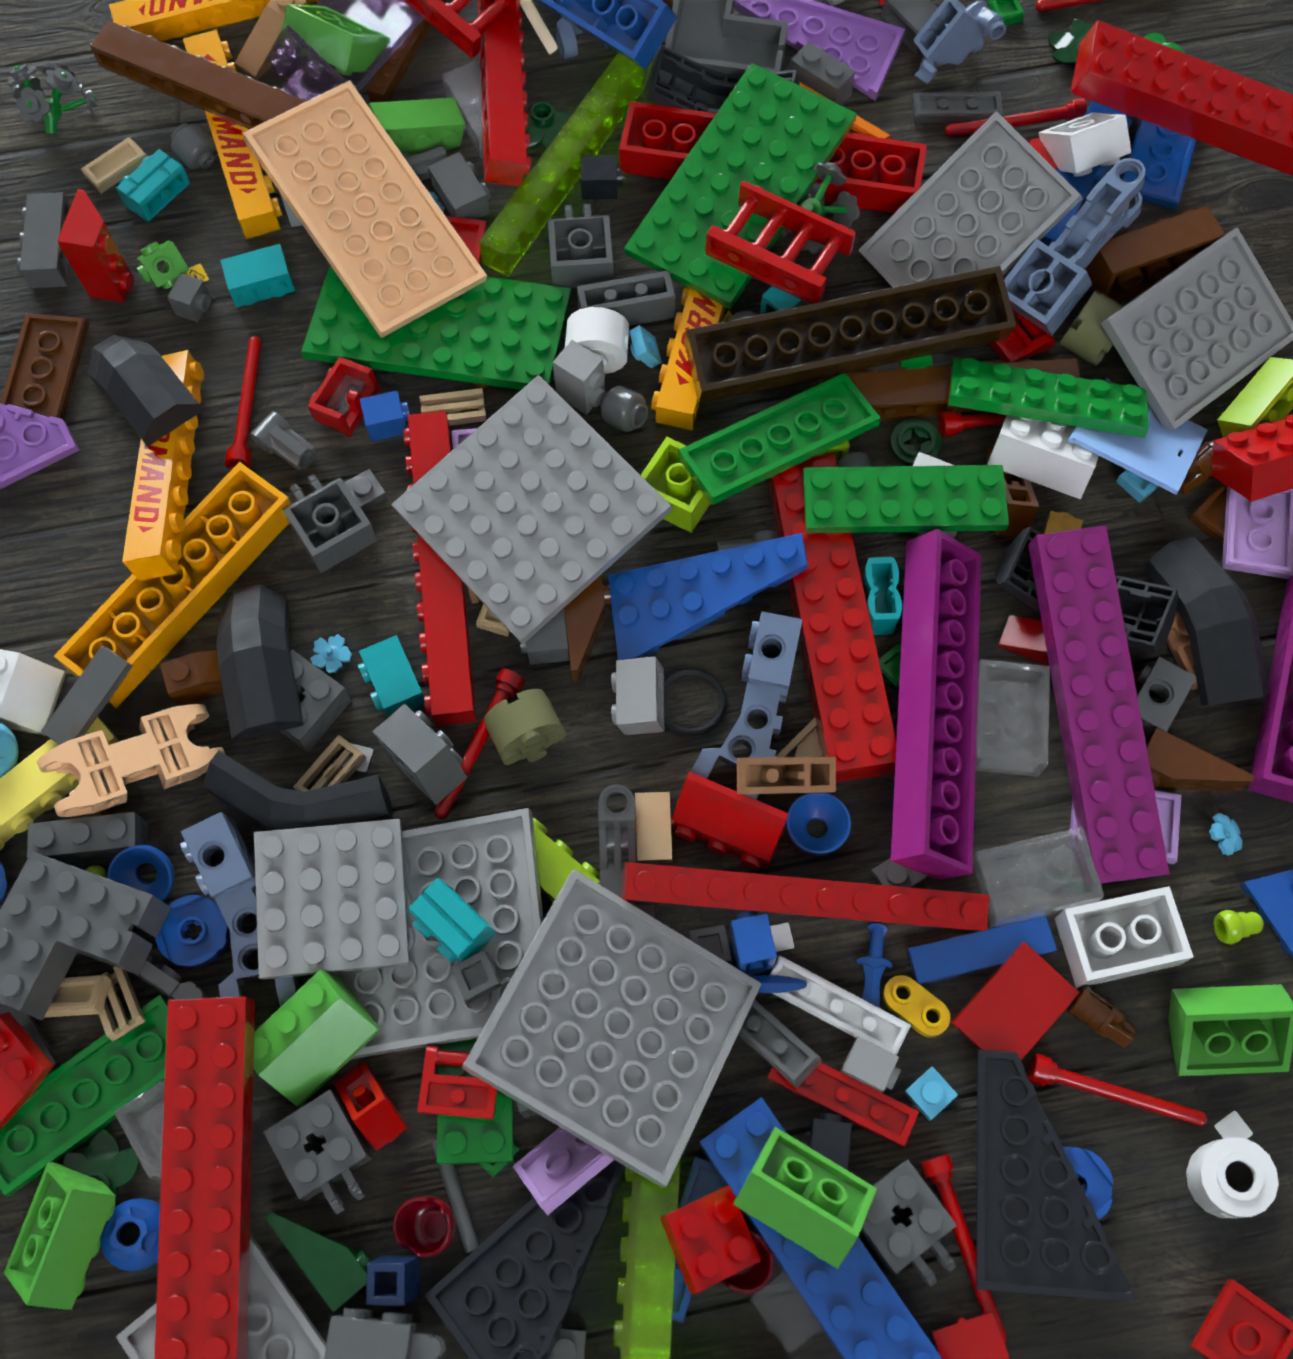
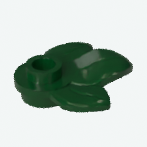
M1075 18L1071 25L1070 33L1049 32L1048 42L1050 47L1055 50L1052 58L1063 64L1076 63L1079 44L1092 27L1084 21Z
M540 101L535 103L528 113L529 121L525 134L530 135L529 149L542 144L546 150L559 153L567 145L566 132L577 129L578 123L571 113L556 111L550 103Z
M103 1129L91 1140L85 1154L74 1152L65 1154L63 1166L102 1181L116 1195L118 1188L129 1183L135 1176L140 1163V1152L138 1148H128L121 1151L116 1138L109 1131Z

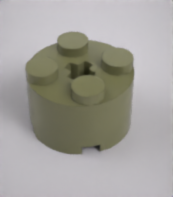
M1095 289L1059 344L1088 363L1097 366L1105 353H1108L1113 346L1101 323L1124 306Z
M531 689L517 693L519 700L508 704L505 699L496 704L485 715L484 722L487 731L504 765H510L525 758L529 762L540 760L546 756V748L566 737L567 733L543 690Z

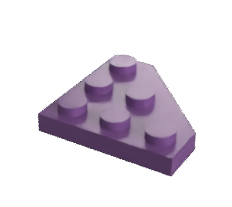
M0 403V489L80 451L68 425L63 419L43 416L34 413L32 410Z

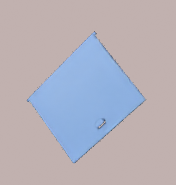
M1108 378L1104 380L1108 383H1113ZM1147 401L1149 428L1145 438L1076 427L1068 439V442H1073L1176 495L1205 437L1207 429L1187 420L1178 428L1169 432L1162 426Z

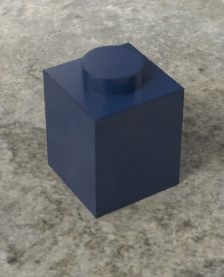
M382 1255L367 1263L366 1305L404 1306L419 1297L420 1257Z

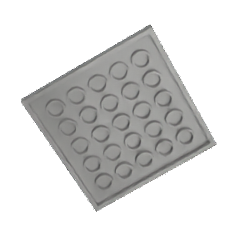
M539 375L391 504L522 645L672 511L671 505Z
M529 808L402 831L410 965L334 972V974L340 975L381 1029L351 1059L427 1047V1045H439L479 1038L544 921L532 811ZM438 878L455 890L497 931L491 941L481 948V951L485 950L489 953L503 986L471 1003L465 1001L451 968L461 961L456 959L451 963L436 949L440 942L433 935L429 938L423 936L412 925L416 918L408 911L420 895H423L429 885Z
M573 870L567 877L461 1069L662 1188L667 1187L762 983L578 871Z

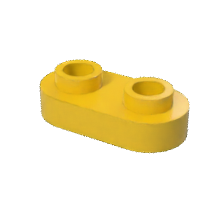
M904 975L895 976L884 986L882 998L885 1006L900 1019L910 1024L919 1034L925 1037H936L948 1028L950 1012L947 1006L912 978ZM897 988H905L909 994L908 999H900L896 994ZM927 1011H934L938 1015L936 1023H931L927 1020Z

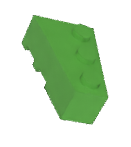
M455 98L373 102L369 104L370 110L399 151H405L413 155L440 145L443 146L445 151L461 145L466 123Z

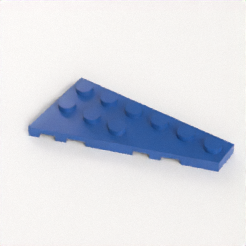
M802 533L608 575L618 660L641 658L646 654L650 656L660 650L659 647L676 638L681 639L725 615V611L739 603L743 605L753 599L752 596L769 587L774 588L809 569Z

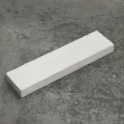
M779 956L770 974L794 977L807 982V987L804 989L772 994L854 1038L859 1036L897 1055L911 1027L910 1024L782 956Z

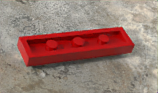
M820 1063L797 1089L773 1067L767 1077V1080L834 1114L843 1116L844 1119L902 1148L907 1142L919 1111L823 1063Z

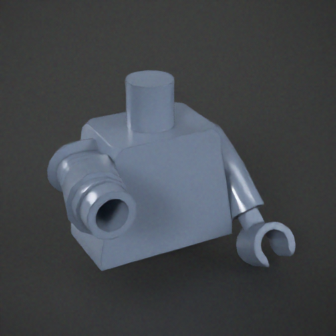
M944 0L913 40L924 54L920 63V69L916 72L915 76L927 85L938 71L935 68L936 66L947 63L958 65L963 62L970 52H978L983 46L982 37L985 33L992 40L1001 38L1006 31L1002 16L988 9L985 1L974 2L966 8L958 0Z

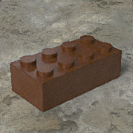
M1208 205L1196 210L1188 209L1170 219H1159L1152 225L1140 229L1133 228L1123 235L1111 238L1085 268L1092 282L1086 293L1090 297L1096 289L1117 303L1141 295L1226 234Z

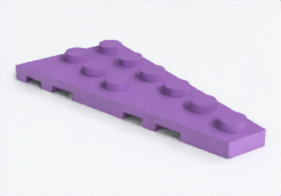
M736 0L735 10L746 17L788 22V45L800 51L810 42L818 48L825 50L840 62L847 64L851 69L855 70L853 87L874 101L878 97L905 32V28L813 0Z

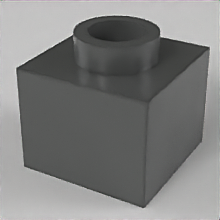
M182 273L167 297L176 316L197 323L202 314L209 309L211 303V296L204 281Z

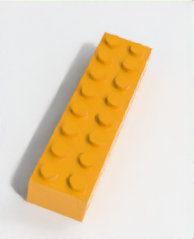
M239 462L184 519L185 530L182 532L180 545L182 555L178 561L177 574L139 581L132 574L54 657L77 678L80 677L102 645L108 647L132 664V669L108 701L117 709L289 524L282 510L291 505L289 498Z

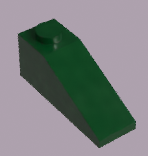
M270 1212L265 1216V1219L332 1312H341L367 1289V1263L372 1260L364 1250L357 1252L354 1248L280 1213Z

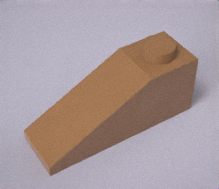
M271 0L264 8L234 62L235 67L256 80L267 72L291 49L290 44L280 40L286 5H308L306 0Z
M836 757L737 758V794L836 792Z

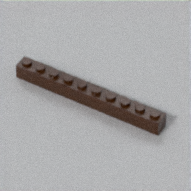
M414 9L367 88L369 102L371 103L390 101L432 27Z

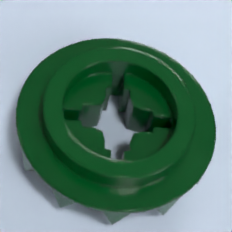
M922 419L905 420L899 423L891 434L890 449L895 452L896 459L906 461L908 466L914 464L919 452L936 458L941 450L942 439L939 431L934 425ZM912 434L918 443H922L919 451L915 449L914 445H908L910 444Z

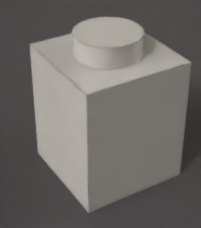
M858 1036L853 1042L840 1072L882 1093L886 1087L892 1090L901 1069L895 1067L899 1059L898 1056Z

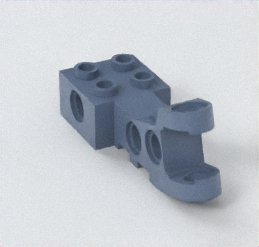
M1126 158L1116 163L1086 197L1087 201L1078 213L1069 219L1065 225L1066 228L1058 239L1052 242L1050 246L1035 239L1004 281L1011 308L1051 336L1092 285L1085 268L1122 226L1128 228L1139 216L1142 205V196L1139 191L1144 185L1146 172L1145 166L1140 160ZM1131 171L1137 175V179L1132 182H1125L1119 176L1123 172ZM1130 201L1134 203V206L1131 209H1129Z
M761 611L759 622L752 621L748 649L753 650V655H745L741 681L747 682L741 715L721 748L702 749L691 773L707 779L718 761L737 769V758L733 756L732 749L738 744H744L750 748L751 755L749 758L775 757L776 750L769 748L772 735L779 736L783 716H778L776 713L778 703H786L802 619ZM773 653L777 658L769 659L763 654ZM759 714L766 719L767 724L764 728L754 729L748 724V718L751 715ZM743 794V795H746V796H748V797H751V798L757 800V798H758V796H759L760 794Z
M220 812L181 831L185 841L180 843V846L188 862L194 861L200 872L195 878L204 895L209 894L211 898H215L230 930L234 972L219 984L220 998L242 997L241 986H244L243 980L259 977V968L252 970L247 963L249 954L252 951L258 950L257 928L249 934H246L242 929V922L245 917L251 914L257 916L255 863L235 821ZM224 853L223 862L216 866L218 856ZM299 976L275 978L277 996L281 1007L300 989Z

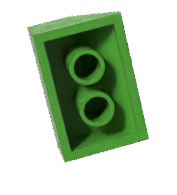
M287 4L280 40L290 44L292 51L300 54H310L313 56V61L324 65L331 64L335 66L336 72L352 76L353 72H366L390 44L391 37L325 6Z
M319 970L254 1032V1070L258 1076L294 1105L301 1107L375 1037L381 1029L340 975Z
M1281 984L1172 989L1168 1022L1178 1076L1289 1072L1293 1050V1001Z
M775 1127L733 1205L838 1269L859 1236L877 1188Z
M48 1162L4 1274L26 1305L72 1310L76 1297L84 1289L86 1282L85 1274L90 1261L99 1251L100 1236L104 1225L114 1212L116 1195L102 1181L54 1162Z

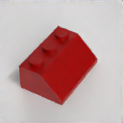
M78 189L57 242L89 297L124 303L128 292L132 290L134 285L133 274L130 272L113 236L110 234L105 222L86 192Z
M688 772L671 819V829L675 830V834L686 841L694 842L696 839L708 844L707 848L716 854L726 856L729 853L741 858L740 862L751 869L759 870L762 867L768 870L783 835L788 813L746 795L737 794L732 789Z

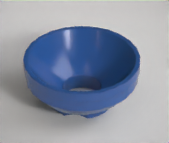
M807 793L799 797L791 805L786 821L787 832L790 840L802 852L814 856H825L835 852L846 842L851 829V819L846 806L837 797L829 793ZM812 820L822 821L827 828L826 835L821 838L811 837L806 830L807 824Z
M137 845L121 851L114 857L108 869L107 879L154 895L163 902L172 891L175 873L171 861L162 851L149 845ZM149 863L155 867L157 878L154 882H146L140 877L139 867L141 864Z
M138 1198L122 1202L114 1208V1212L111 1218L106 1221L100 1236L101 1250L105 1258L112 1265L121 1270L132 1272L148 1269L158 1263L160 1204L153 1200ZM128 1222H134L140 1228L139 1239L132 1246L123 1245L119 1237L120 1230Z

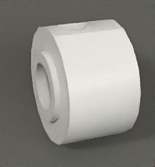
M600 307L579 309L572 313L567 320L565 347L571 340H574L603 359L604 374L616 372L624 367L627 363L629 322L626 318L614 310Z
M1227 1137L1200 1146L1190 1157L1186 1170L1188 1188L1195 1202L1207 1213L1219 1218H1246L1262 1213L1275 1200L1278 1189L1277 1169L1269 1154L1257 1143L1245 1138ZM1234 1161L1245 1163L1253 1173V1185L1246 1192L1233 1190L1226 1181V1169Z

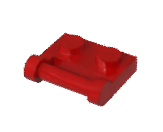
M1012 309L1013 314L1034 340L1031 341L1015 321L1016 327L1007 339L989 343L1003 362L1009 363L1028 359L1039 352L1043 353L1049 350L1056 340L1053 336L1045 333L1044 330Z
M427 1045L417 1110L419 1114L494 1120L498 1090L478 1078L437 1075L438 1065L462 1067L470 1052L442 1050L439 1045Z

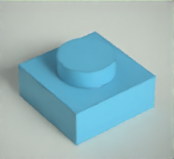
M640 325L629 330L632 340L630 349L635 359L641 360L650 368L661 364L662 361L655 337Z
M1125 470L1116 481L1139 503L1159 487L1128 470Z
M933 1066L903 1092L928 1121H931L958 1096Z

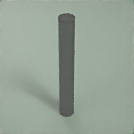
M434 1140L431 1144L437 1160V1140ZM454 1164L438 1165L457 1222L465 1253L468 1254L479 1246L478 1239Z

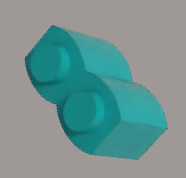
M893 557L869 558L863 574L862 585L873 635H893L902 612L901 596L896 589L899 581V569Z

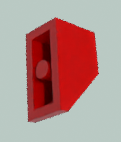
M365 1061L334 1083L353 1122L376 1151L385 1144L394 1141L401 1132L408 1128L397 1107Z

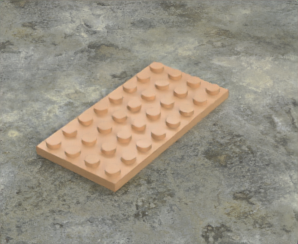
M350 80L243 132L244 141L381 338L486 281L487 275Z

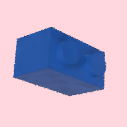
M757 911L737 914L736 920H731L728 933L735 968L747 975L772 971L777 954L768 915H758Z

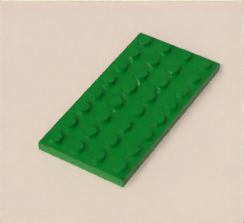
M751 63L624 247L625 255L658 272L669 271L671 279L731 309L752 276L705 255L707 232L712 225L726 230L741 209L738 206L742 181L759 186L767 192L800 206L819 177L817 172L813 171L814 167L818 163L825 164L830 161L855 123L857 113ZM752 213L737 237L754 243L769 220ZM780 226L765 250L770 251L784 230V226Z
M329 265L301 352L303 359L336 363L338 358L341 357L371 369L522 390L539 375L550 386L554 373L553 361L558 356L571 302L572 290L567 287L486 277L485 282L381 338L336 272Z

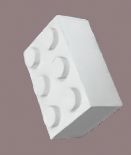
M1007 415L987 465H1003L1004 472L1081 499L1095 469L1099 455L1073 442H1068L1076 426Z
M1169 886L1064 909L1054 918L1076 988L1179 966L1193 958Z

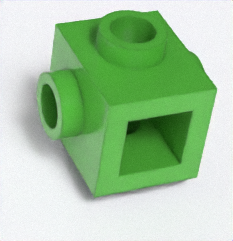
M169 240L161 245H158L156 241L140 250L143 255L137 258L140 266L136 267L140 276L146 284L151 282L157 288L160 286L164 289L172 287L181 273L189 271L175 244ZM159 261H163L164 266L161 270L157 269V264Z

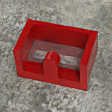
M339 357L334 366L328 370L326 378L317 392L311 396L307 407L316 422L337 429L350 438L363 418L360 399L377 395L381 388L371 368Z

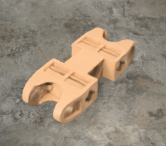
M202 704L176 706L143 716L140 719L139 727L142 735L108 745L103 730H99L68 740L46 752L37 761L41 772L57 771V773H68L76 777L79 782L75 790L69 792V797L58 801L54 805L57 815L59 817H75L94 814L126 803L128 794L125 788L126 784L156 774L159 775L164 789L207 773L209 763L218 750L225 754L223 747L209 749V746H196L187 737L189 731L195 729L194 725L203 722L209 717L206 706Z

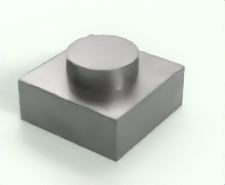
M370 469L345 482V485L363 512L387 499L385 491Z

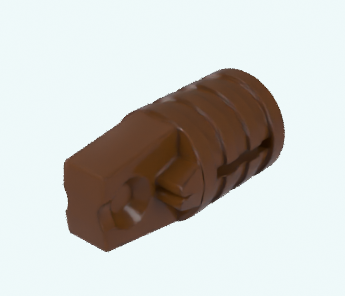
M1207 441L1198 449L1178 491L1179 493L1186 495L1212 476L1213 442Z
M1084 986L1079 991V995L1067 1009L1070 1015H1074L1080 1022L1092 1028L1095 1033L1104 1038L1111 1039L1124 1048L1135 1037L1137 1028L1124 1018L1125 1015L1117 1007L1109 1004L1106 999H1102L1099 994L1091 991V988L1088 986Z

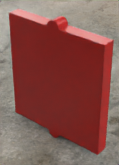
M993 1311L970 1319L960 1317L957 1323L932 1331L942 1359H1010Z

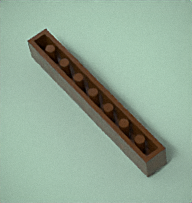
M110 20L90 45L101 68L248 129H252L308 101L305 98H297L285 93L278 87L263 84L251 76L246 77L236 73L227 66H219L202 56H195L185 52L178 46L163 43L151 35L141 34L127 25H120Z
M1055 357L1050 360L1039 361L1024 359L1019 362L1004 363L1011 367L1034 368L1042 372L1059 375L1070 374L1080 378L1077 358L1065 359L1063 357ZM994 361V362H990V363H992V364H997V363H1002V362H1000V361ZM932 365L919 369L901 367L889 371L865 370L859 373H846L881 417L880 421L938 417L940 412L952 410L955 413H961V415L992 413L948 405L951 366L939 367ZM838 375L824 377L823 382L828 381Z

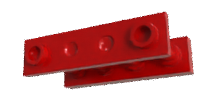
M403 0L471 59L480 52V32L503 10L515 19L519 15L520 0H493L494 3L472 23H467L458 13L472 0H453L450 4L444 3L442 0Z
M742 181L738 206L741 209L726 230L712 225L706 234L705 255L810 304L820 303L823 299L827 279L822 274L837 251L850 256L856 232L845 225L837 224L767 192L759 186ZM752 213L769 220L754 243L737 237ZM780 226L797 232L783 256H778L765 250ZM810 238L825 245V248L812 268L808 270L793 262Z

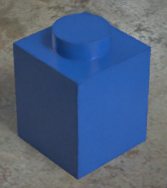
M398 391L360 399L366 429L371 442L404 435L403 428H407L405 421H408L410 412L407 401H400Z

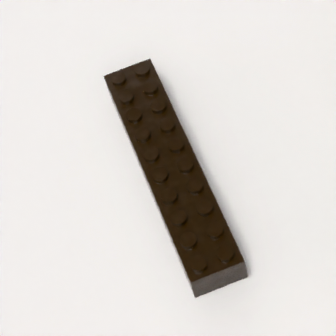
M995 266L688 329L684 344L698 403H704L1005 340L1015 329L1016 323L1001 266Z

